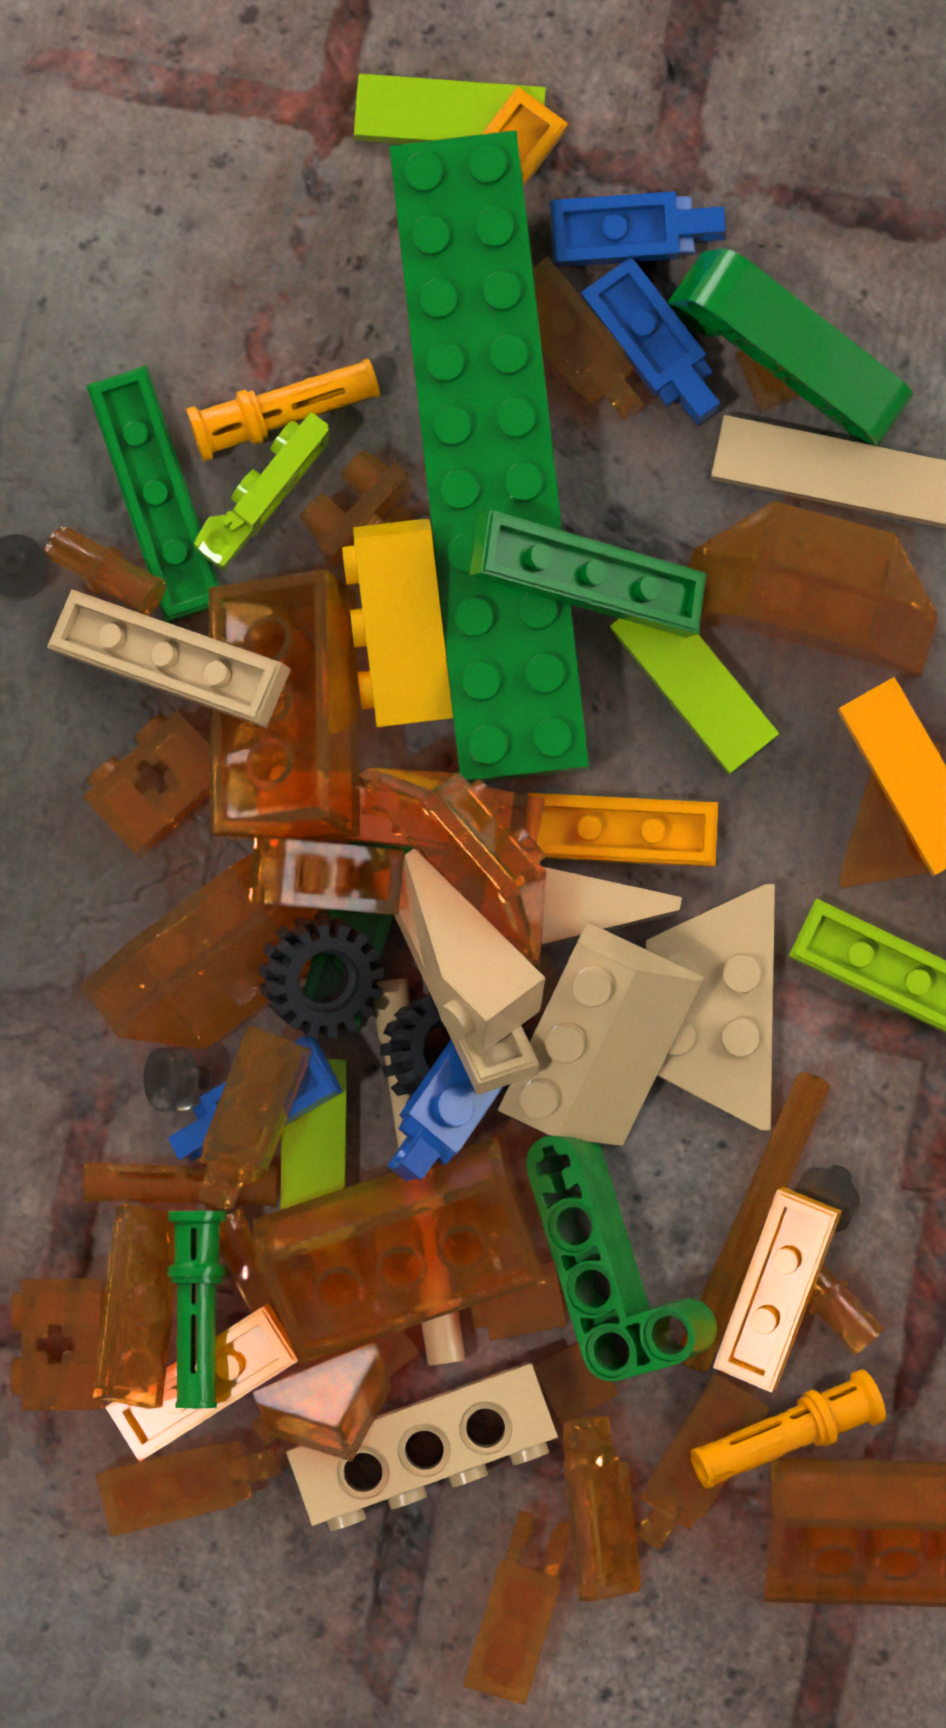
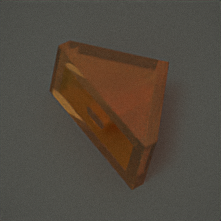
M372 1342L255 1390L253 1395L272 1437L352 1462L387 1398L392 1384L377 1347Z

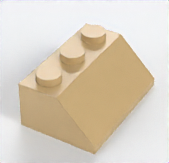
M587 922L530 1041V1045L539 1062L538 1075L510 1084L498 1111L550 1136L574 1137L587 1142L623 1146L704 977Z

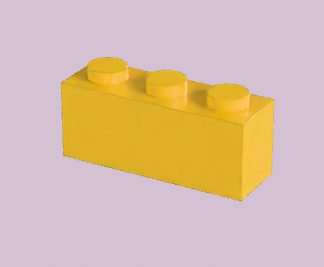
M429 518L353 527L354 546L342 547L346 584H359L362 608L351 609L350 617L354 648L367 646L370 670L358 672L362 710L375 709L377 727L452 719L453 712Z

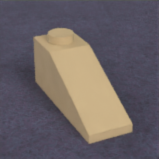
M415 848L405 854L401 890L440 1018L454 1037L460 1040L466 1038L483 1054L540 1012L545 977Z
M493 856L481 914L524 956L526 947L542 949L579 939L587 922L609 932L676 915L680 910L682 897Z

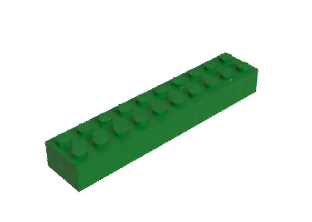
M517 131L389 146L460 781L464 785L587 772L590 771L572 605L469 576L477 515L480 512L490 509L563 531Z

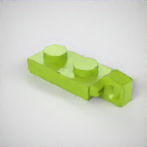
M312 412L309 413L301 425L297 424L294 420L290 421L277 436L270 448V451L276 455L262 474L253 469L245 476L231 497V500L237 505L232 511H227L226 515L208 517L194 542V548L214 565L225 571L249 539L257 535L329 444V425Z

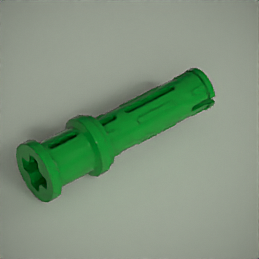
M168 1211V1221L174 1224V1264L168 1266V1277H171V1283H177V1401H175V1408H217V1401H215L216 1283H222V1276H226V1266L219 1263L220 1224L226 1221V1211ZM196 1283H197V1303H196ZM196 1316H197V1372H196V1370H195V1357H196Z

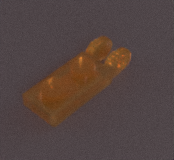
M519 1510L505 1559L500 1558L463 1687L526 1705L562 1582V1577L558 1576L572 1526L557 1522L555 1529L551 1531L546 1548L548 1554L543 1571L521 1565L519 1563L523 1549L529 1542L533 1528V1514Z

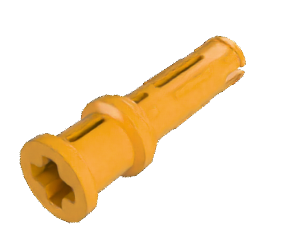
M366 358L362 362L310 377L257 396L253 390L247 392L245 389L237 392L236 399L204 410H199L196 406L186 408V413L203 462L213 459L214 452L247 441H250L254 446L264 443L263 439L269 438L267 431L286 426L292 420L295 422L304 420L310 412L319 416L359 401L380 397L381 393L372 364Z
M859 1369L852 1372L849 1381L821 1393L814 1389L803 1393L802 1397L797 1400V1406L783 1413L745 1427L715 1442L692 1449L690 1451L692 1455L691 1462L701 1484L706 1489H709L716 1484L728 1480V1478L782 1457L786 1453L800 1447L803 1448L812 1443L818 1447H828L837 1442L838 1435L867 1422L872 1426L879 1425L886 1420L885 1405L872 1377L866 1370Z

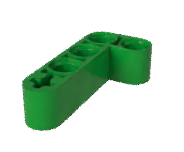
M720 248L702 252L667 302L683 324L707 337L723 336L837 426L864 444L878 447L913 396V391L898 376L759 267L732 250Z
M550 1135L537 1140L528 1151L526 1158L527 1174L581 1355L587 1369L596 1378L607 1382L619 1381L677 1365L708 1350L715 1340L717 1325L711 1309L702 1301L685 1298L649 1307L604 1154L599 1143L587 1142L574 1137ZM564 1154L568 1155L571 1165L566 1168H562L559 1161V1156ZM579 1186L581 1193L569 1197L567 1189ZM578 1208L587 1213L591 1220L592 1230L589 1238L583 1236L576 1226L575 1216ZM596 1271L604 1274L610 1283L611 1292L608 1300L602 1298L594 1287L593 1279ZM672 1317L678 1318L687 1329L688 1340L686 1346L678 1344L670 1333L669 1324ZM614 1333L623 1337L629 1346L630 1355L628 1362L622 1361L613 1350L612 1339Z

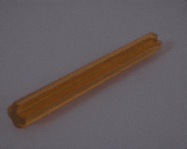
M801 1072L794 1081L700 1298V1301L711 1309L716 1319L717 1333L715 1340L705 1352L680 1363L686 1367L705 1373L711 1366L731 1319L777 1189L788 1187L829 1093L830 1084L821 1077L808 1072ZM686 1331V1333H685V1335H684V1338H683V1340H682V1342H681V1345H682V1346H686V1344H687V1340H688L687 1331Z

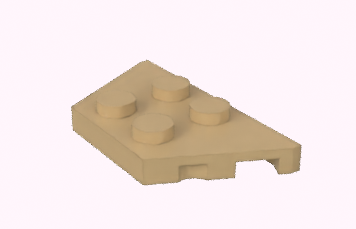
M764 884L645 941L646 950L704 977L657 1077L691 1093V1095L712 1106H716L759 1131L771 1130L775 884Z

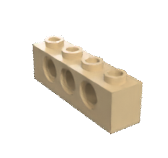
M531 1361L289 1447L286 1453L312 1526L326 1521L331 1532L365 1520L366 1515L363 1508L388 1499L392 1510L427 1497L424 1486L449 1477L453 1488L488 1475L485 1464L510 1455L512 1464L518 1465L549 1453L546 1442L558 1438L533 1365ZM492 1409L503 1418L505 1423L504 1432L496 1442L483 1445L475 1442L469 1436L466 1428L467 1421L477 1410ZM430 1431L441 1439L444 1452L437 1463L424 1467L416 1465L409 1459L406 1453V1442L416 1432ZM358 1453H368L376 1457L382 1466L381 1480L370 1488L354 1486L348 1480L345 1473V1465L350 1457Z

